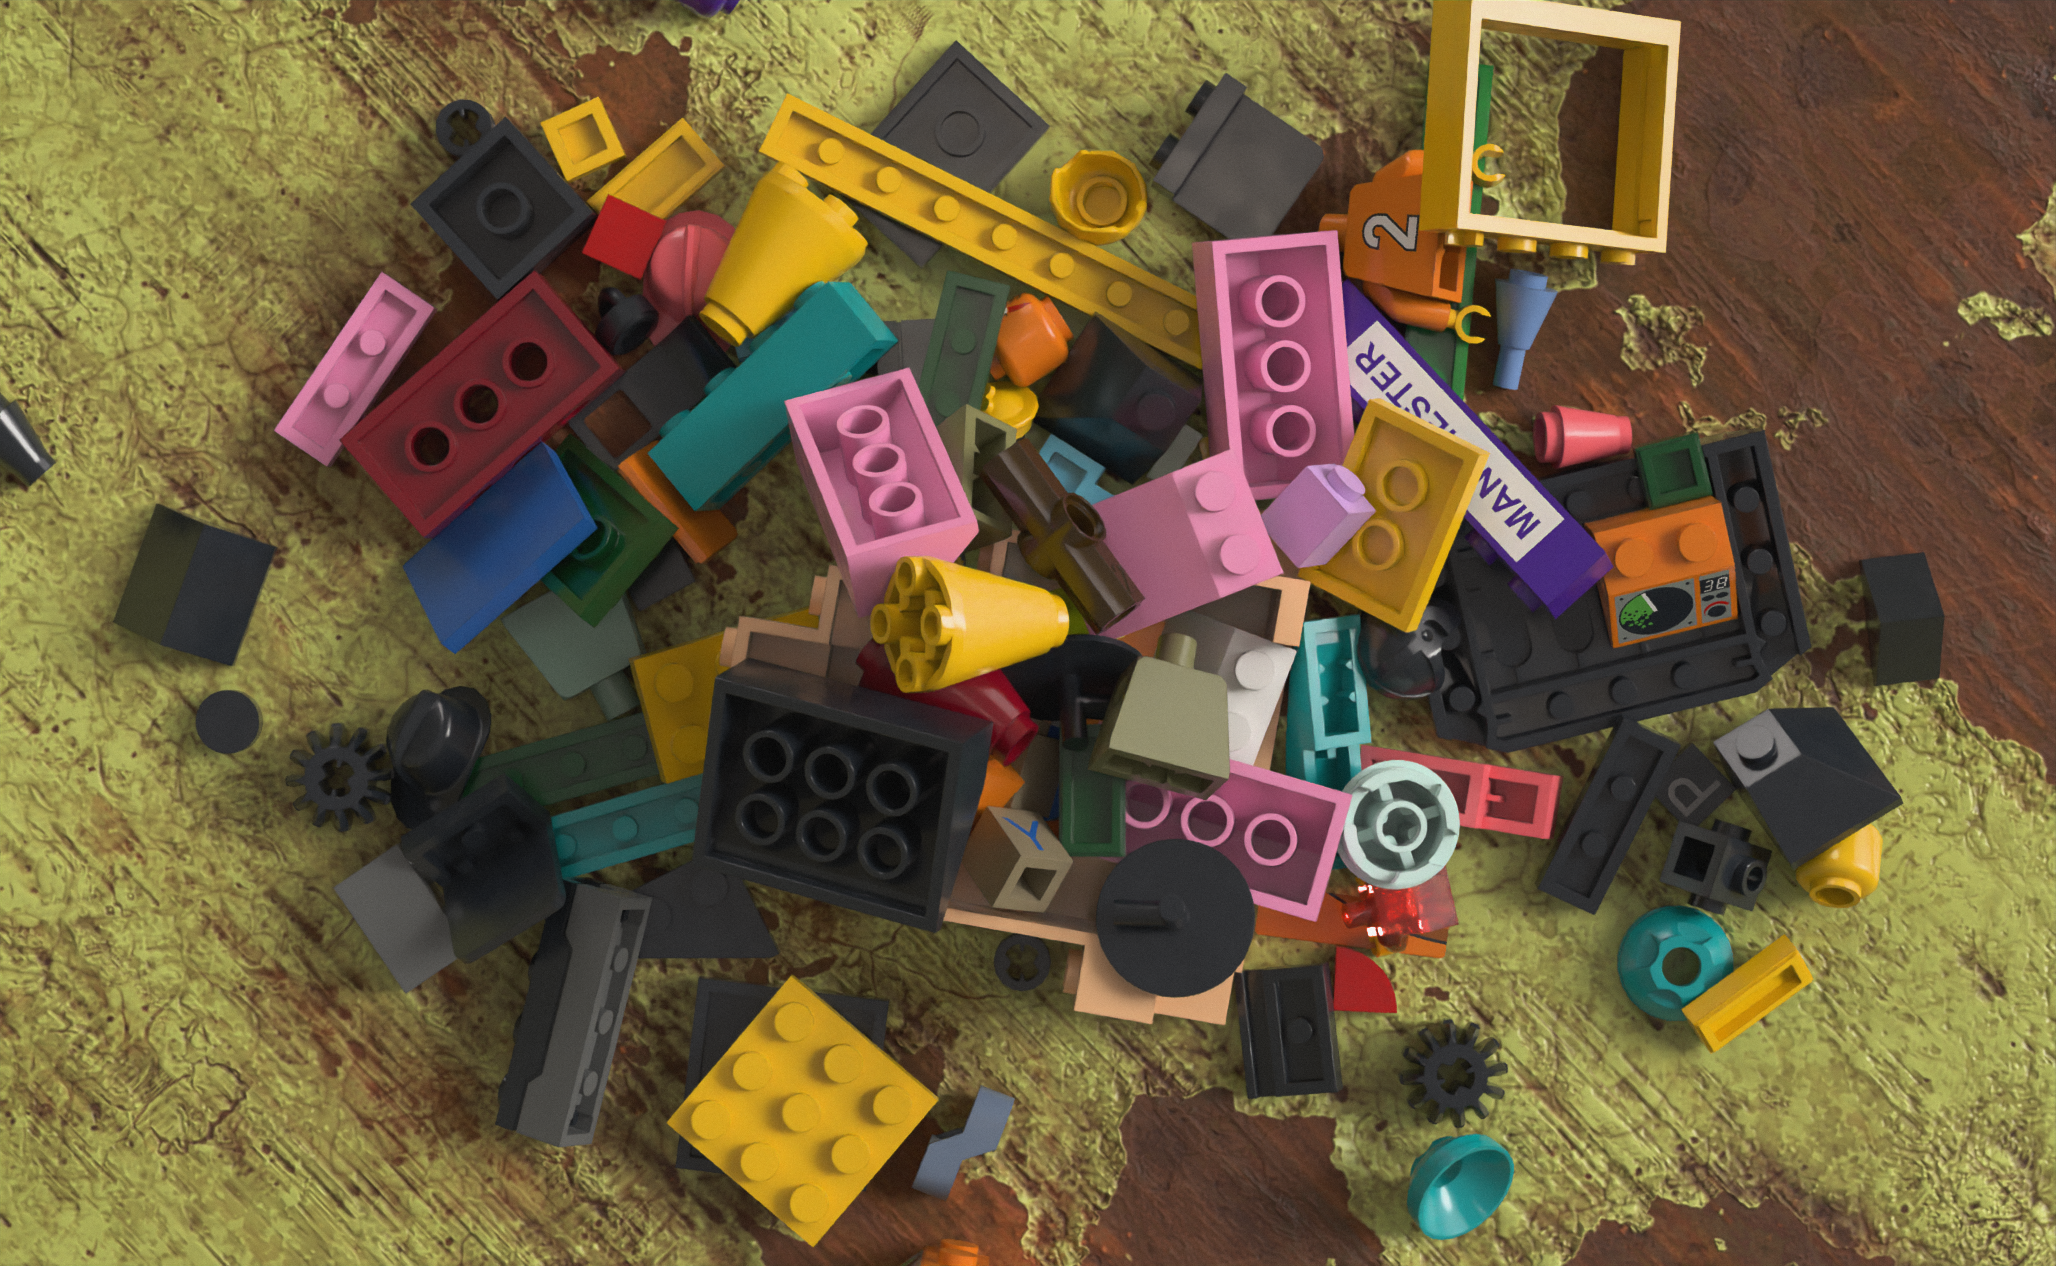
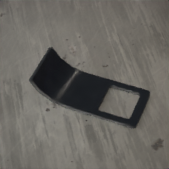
M688 315L669 335L569 421V425L585 445L616 472L620 469L618 465L658 437L660 429L667 421L683 410H690L706 396L703 392L705 386L717 374L729 367L735 369L737 366L696 317ZM623 390L651 423L652 427L632 446L615 458L586 426L585 418L617 391Z

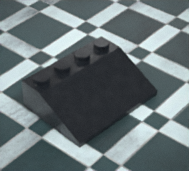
M749 657L715 677L691 865L937 933L942 927L984 788L994 722Z

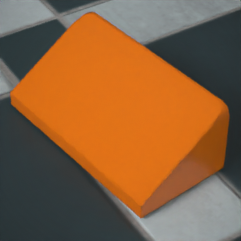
M659 440L653 441L618 465L620 469L617 471L629 485L679 528L673 537L694 562L706 565L737 538V530L720 510L696 512L648 455V452L660 442Z

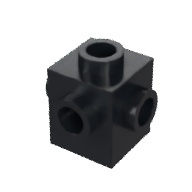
M1716 818L1711 830L1679 820L1659 881L1691 892L1687 904L1724 916L1728 904L1753 911L1758 894L1763 889L1767 879V866L1772 850L1748 843L1752 830Z

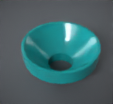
M1682 905L1662 906L1638 917L1628 927L1620 942L1617 953V972L1620 984L1628 998L1640 1010L1655 1018L1666 1021L1687 1020L1681 1009L1734 971V957L1731 945L1723 929L1708 915L1697 909ZM1678 947L1691 949L1699 961V970L1696 977L1685 985L1671 984L1666 980L1662 972L1664 957L1669 951Z
M1467 1134L1436 1139L1424 1154L1414 1160L1411 1167V1179L1407 1194L1408 1213L1419 1229L1432 1239H1453L1470 1232L1489 1218L1507 1195L1514 1175L1512 1157L1502 1145L1487 1135Z

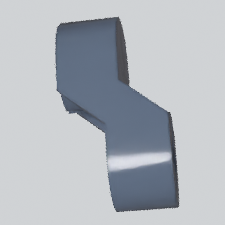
M980 1085L964 1126L938 1135L932 1134L911 1188L946 1201L962 1160L996 1150L1015 1098Z

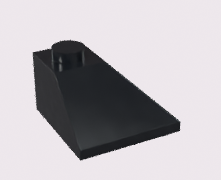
M1095 311L1070 348L1067 359L1056 369L1037 397L1039 408L1036 416L1033 418V423L1133 485L1167 451L1200 403L1203 379Z
M1834 707L1767 709L1713 742L1727 779L1736 788V792L1792 870H1795L1903 804L1899 793Z

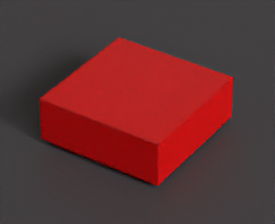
M608 194L582 253L641 280L667 221Z

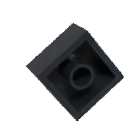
M504 117L410 204L499 301L534 270L541 274L594 225L598 217L507 117Z

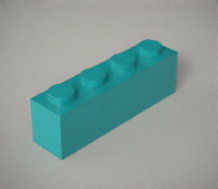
M820 281L806 289L794 302L793 306L797 312L781 327L775 324L761 332L748 347L752 354L737 369L729 367L717 374L705 386L703 392L707 397L691 412L688 409L679 412L660 429L659 435L663 439L648 452V455L695 512L719 510L792 442L784 401L855 382L899 341L851 283L828 281L825 284L823 281Z

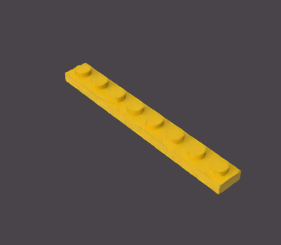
M788 93L786 94L758 152L759 154L775 162L783 161L796 169L801 175L1078 312L1092 317L1096 311L1157 351L1203 373L1196 295L1087 241L1080 240L1074 235Z

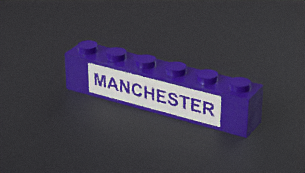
M1347 279L1342 284L1353 421L1359 425L1369 399L1381 398L1489 452L1490 455L1463 517V521L1472 530L1463 538L1489 566L1499 558L1515 575L1507 585L1531 612H1534L1542 605L1556 619L1614 567L1607 553Z

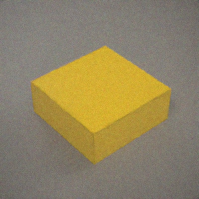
M599 97L540 123L568 183L627 158Z

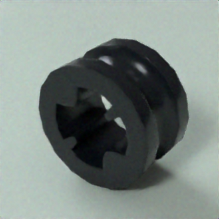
M459 99L449 103L440 111L436 120V135L439 143L450 154L461 158L475 144L472 145L467 139L464 140V147L455 145L452 142L457 132L450 125L457 115L460 114L465 120L468 119V112L475 113L480 117L475 125L478 131L482 133L480 139L496 126L493 116L481 104L472 100Z
M1013 933L1004 938L998 945L994 957L995 973L1000 981L1010 989L1017 991L1032 990L1042 984L1049 974L1051 965L1049 949L1039 937ZM1019 944L1020 950L1024 951V946L1027 944L1038 952L1034 958V965L1038 971L1030 978L1025 979L1023 971L1020 974V979L1013 977L1007 972L1011 959L1006 952L1014 945Z

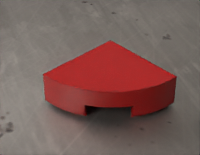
M1335 945L1333 974L1334 1011L1397 1013L1394 989L1384 971L1363 953L1349 947Z

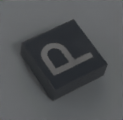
M1689 742L1675 756L1655 799L1677 822L1680 820L1699 826L1736 788L1693 743Z

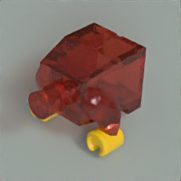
M1446 865L1431 879L1406 889H1384L1355 877L1357 884L1360 885L1358 886L1360 900L1343 904L1341 908L1342 918L1348 929L1366 925L1369 942H1375L1376 945L1375 948H1371L1372 954L1376 957L1404 951L1408 945V934L1426 933L1459 925Z

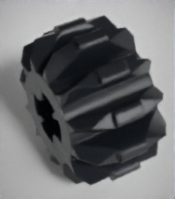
M333 723L329 731L330 744L318 730H313L306 735L307 742L315 755L300 749L291 752L290 759L295 764L306 769L305 773L286 776V785L290 787L305 785L307 793L298 797L293 802V806L297 811L309 808L314 803L318 804L312 820L314 826L319 828L325 826L334 811L338 831L346 832L352 828L353 811L364 824H370L376 820L375 811L367 799L381 805L390 804L393 796L376 785L377 781L395 779L397 774L391 767L377 769L375 761L385 757L388 753L385 743L374 746L367 752L364 750L370 737L369 729L359 727L353 733L348 744L347 730L344 723ZM335 760H337V767L350 765L355 773L347 780L351 788L348 794H345V787L333 790L328 782L335 774L334 768L331 765Z
M1443 1018L1440 1025L1443 1039L1436 1041L1432 1032L1425 1026H1422L1417 1030V1034L1427 1046L1425 1051L1422 1053L1410 1046L1403 1048L1402 1056L1409 1062L1418 1064L1419 1067L1418 1069H1408L1399 1072L1398 1080L1402 1085L1422 1084L1410 1093L1406 1101L1412 1109H1415L1432 1099L1426 1116L1430 1123L1438 1124L1446 1108L1449 1107L1452 1124L1455 1128H1462L1466 1120L1464 1107L1470 1105L1473 1112L1480 1119H1485L1489 1115L1487 1107L1479 1100L1483 1093L1493 1099L1500 1100L1503 1098L1505 1091L1497 1084L1488 1081V1077L1506 1074L1508 1072V1065L1500 1060L1484 1061L1497 1051L1500 1044L1494 1037H1489L1474 1046L1480 1029L1477 1023L1469 1021L1464 1026L1460 1038L1457 1039L1453 1020L1451 1018ZM1457 1057L1464 1058L1466 1061L1462 1062L1461 1066L1468 1073L1464 1082L1453 1080L1449 1088L1442 1087L1441 1084L1445 1082V1079L1438 1072L1440 1065L1443 1063L1452 1066Z

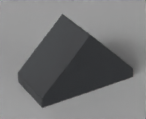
M1920 552L1859 560L1874 686L1939 679L1945 615L1925 553Z

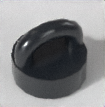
M605 287L601 290L597 301L598 311L602 320L596 328V338L610 354H627L635 350L651 336L657 327L659 313L647 298L641 294L626 298L615 287Z

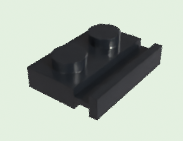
M1329 962L1267 967L1253 970L1243 969L1242 973L1234 972L1247 1098L1257 1099L1268 1096L1282 1097L1333 1093L1342 1090L1343 1083Z

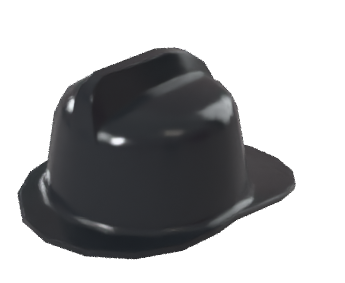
M457 686L445 689L439 694L428 689L422 690L419 694L403 702L391 718L387 728L386 745L391 757L393 770L397 774L395 779H391V795L393 796L391 803L397 819L407 829L413 830L462 798L475 763L487 742L491 728L492 715L487 699L474 688Z

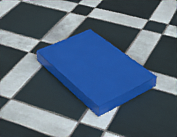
M541 442L402 567L440 643L456 654L597 529V526L558 455L544 442Z

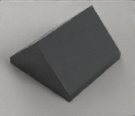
M156 503L113 623L159 645L229 666H235L278 547Z

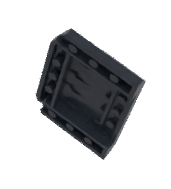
M1759 427L1699 438L1711 485V496L1721 502L1735 563L1738 619L1613 649L1610 643L1597 582L1556 619L1542 605L1534 612H1531L1507 585L1515 575L1499 558L1489 566L1466 542L1463 537L1472 529L1462 520L1431 594V597L1446 600L1454 605L1461 616L1460 625L1445 638L1441 645L1445 681L1439 690L1427 695L1433 727L1437 737L1485 746L1487 749L1505 753L1612 728L1620 714L1632 720L1641 721L1756 693L1773 679L1771 675L1797 654L1801 656L1811 648L1765 430ZM1634 454L1536 478L1584 530V523L1647 508Z

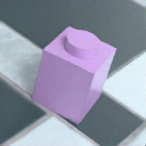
M1334 463L1306 466L1261 514L1268 535L1297 568L1327 564L1376 510L1363 496L1365 487L1359 478L1347 468Z

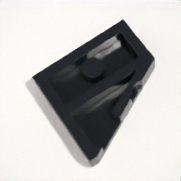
M692 860L631 890L653 898L638 956L639 959L772 958L781 952L743 879L691 865Z

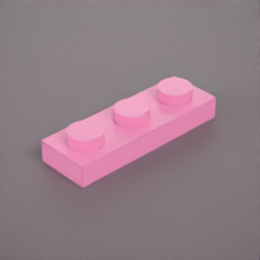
M381 272L274 431L325 466L331 467L345 447L339 439L365 418L438 309L387 274Z

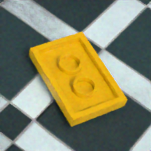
M1381 398L1369 399L1342 466L1354 473L1365 487L1363 496L1374 507L1376 512L1327 564L1302 567L1297 576L1310 581L1315 586L1404 632L1416 631L1490 453Z
M809 606L765 618L766 620L817 629L819 626V618L816 615L809 614ZM725 630L628 658L660 778L666 784L703 773L715 677L731 668L720 666V654Z

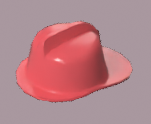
M697 210L678 213L666 220V225L644 271L643 296L647 298L659 313L657 327L649 338L653 345L656 346L686 316L694 315L723 351L726 352L731 344L714 333L701 320L699 313L707 305L704 296L734 234L735 228L720 216Z

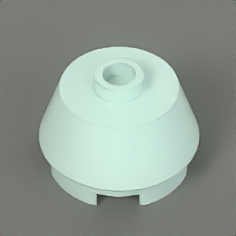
M1383 761L1360 771L1344 787L1342 792L1353 796L1337 851L1348 869L1358 878L1368 884L1384 889H1406L1431 879L1449 861L1459 837V811L1451 790L1432 770L1411 761Z

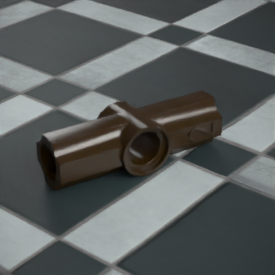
M1028 438L1015 442L982 467L983 470L979 476L1020 530L1017 544L1025 561L1042 577L1058 582L1096 635L1107 631L1141 605L1145 597L1103 541L1106 538V527L1097 510L1082 496L1068 493Z

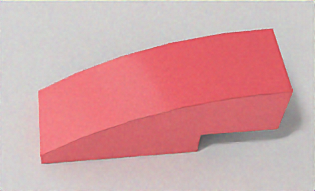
M1361 745L1360 758L1362 770L1383 761L1405 760L1423 765L1436 773L1446 783L1455 798L1459 811L1460 826L1540 839H1554L1564 776Z

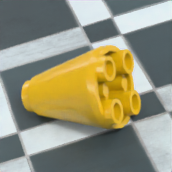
M778 161L771 171H766L758 180L704 296L707 305L699 313L701 320L714 333L735 347H739L747 337L750 339L756 338L765 329L795 309L793 305L796 299L810 286L820 281H823L825 284L828 281L833 282L854 267L865 255V248L868 246L866 239L853 228L854 224L858 221V217L852 209L833 195H828L822 201L807 189L808 182L796 169L783 161Z
M904 556L897 561L895 572L891 576L884 596V603L875 605L872 610L870 626L874 640L879 644H884L891 669L896 676V682L900 690L905 693L932 692L1047 653L1051 648L1059 647L1067 637L1069 614L1064 600L1059 595L1050 594L1043 588L931 556Z

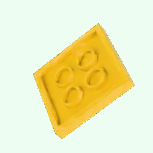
M792 974L666 1123L802 1239L814 1247L936 1104L938 1097Z

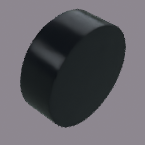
M222 690L211 694L201 703L196 714V730L202 742L211 750L223 754L237 753L251 747L259 738L263 727V716L258 703L250 695L239 690Z

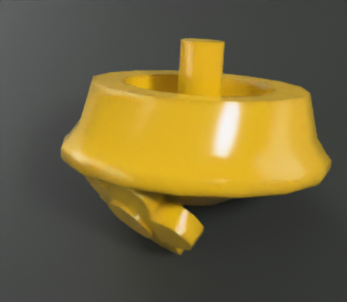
M998 381L987 383L980 411L1016 428V439H1019L1030 430L1039 405L1037 396L1028 387L1021 388L1012 382Z

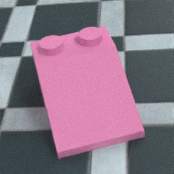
M1234 448L1092 505L1101 516L1106 527L1104 543L1145 597L1136 610L1107 631L1098 634L1099 636L1117 639L1283 574ZM1084 619L1089 634L1096 635Z

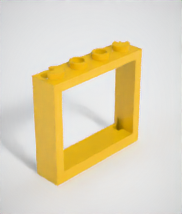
M1433 0L1419 231L1445 233L1444 245L1456 247H1483L1484 238L1496 239L1497 251L1507 253H1536L1537 244L1550 246L1549 257L1559 259H1588V250L1601 252L1600 263L1611 265H1635V254L1666 253L1681 21L1543 0ZM1481 29L1624 50L1612 230L1469 213Z

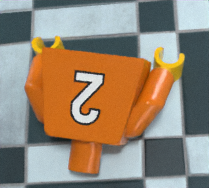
M1482 145L1473 154L1471 175L1473 181H1471L1469 213L1473 182L1480 187L1491 188L1500 184L1505 177L1504 174L1486 175L1478 168V160L1483 157L1499 158L1503 156V150L1497 145ZM1409 150L1377 170L1372 182L1353 186L1350 191L1348 214H1325L1321 219L1318 232L1337 230L1339 252H1344V275L1362 280L1364 296L1392 320L1440 333L1445 328L1454 329L1455 334L1461 340L1468 343H1480L1485 338L1466 335L1461 327L1462 320L1470 312H1478L1481 315L1491 317L1490 313L1478 305H1467L1458 311L1451 309L1449 303H1461L1467 247L1444 245L1445 233L1419 231L1424 150Z

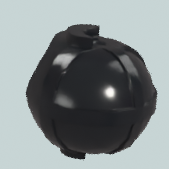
M1430 597L1417 630L1411 632H1404L1361 609L1358 611L1357 614H1360L1361 631L1357 644V657L1363 675L1366 678V686L1385 697L1400 701L1416 700L1442 687L1445 681V670L1441 657V645L1445 638L1461 622L1460 612L1454 605L1446 600Z

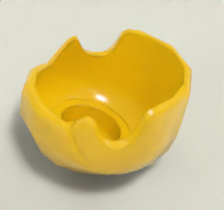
M1080 150L1061 168H1055L1052 172L1049 197L1050 209L1060 228L1080 240L1087 241L1095 246L1113 244L1125 238L1133 231L1146 214L1148 200L1146 182L1135 163L1114 151L1089 152L1088 150Z

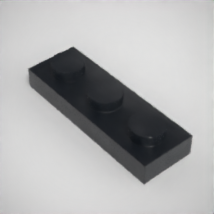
M1622 714L1619 715L1535 881L1537 889L1592 915L1596 914L1681 747L1677 740Z

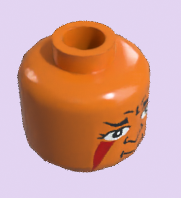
M1023 292L1007 302L990 369V374L995 381L1007 375L1014 385L1021 388L1029 387L1056 370L1067 359L1069 353L1067 343L1073 340L1074 336L1047 295L1038 300L1033 294Z

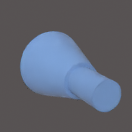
M1510 269L1508 279H1495L1498 344L1501 345L1493 385L1513 390L1518 389L1525 352L1530 349L1558 291L1546 287L1548 280L1546 275Z

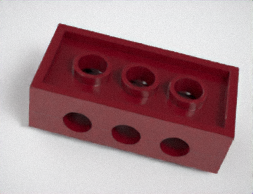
M534 270L340 438L339 441L423 538L433 539L538 444L548 441L624 375L626 371L598 341L595 335L550 283ZM541 347L547 356L545 372L536 380H523L518 372L520 355L528 348ZM490 388L498 398V410L495 416L488 422L477 423L470 414V401L478 391ZM441 430L449 440V453L444 461L431 466L423 458L421 451L422 443L429 433Z

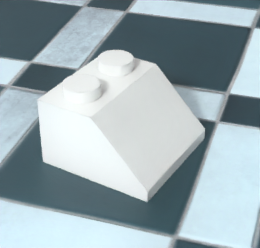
M1191 610L1166 619L1162 634L1179 633L1196 640L1197 649L1194 669L1219 675L1226 681L1229 758L1253 766L1297 651Z

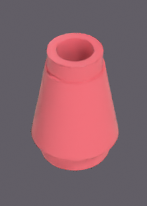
M1553 405L1550 412H1538L1536 414L1533 425V446L1536 459L1539 463H1551L1555 469L1620 454H1628L1631 449L1632 429L1627 416H1615Z

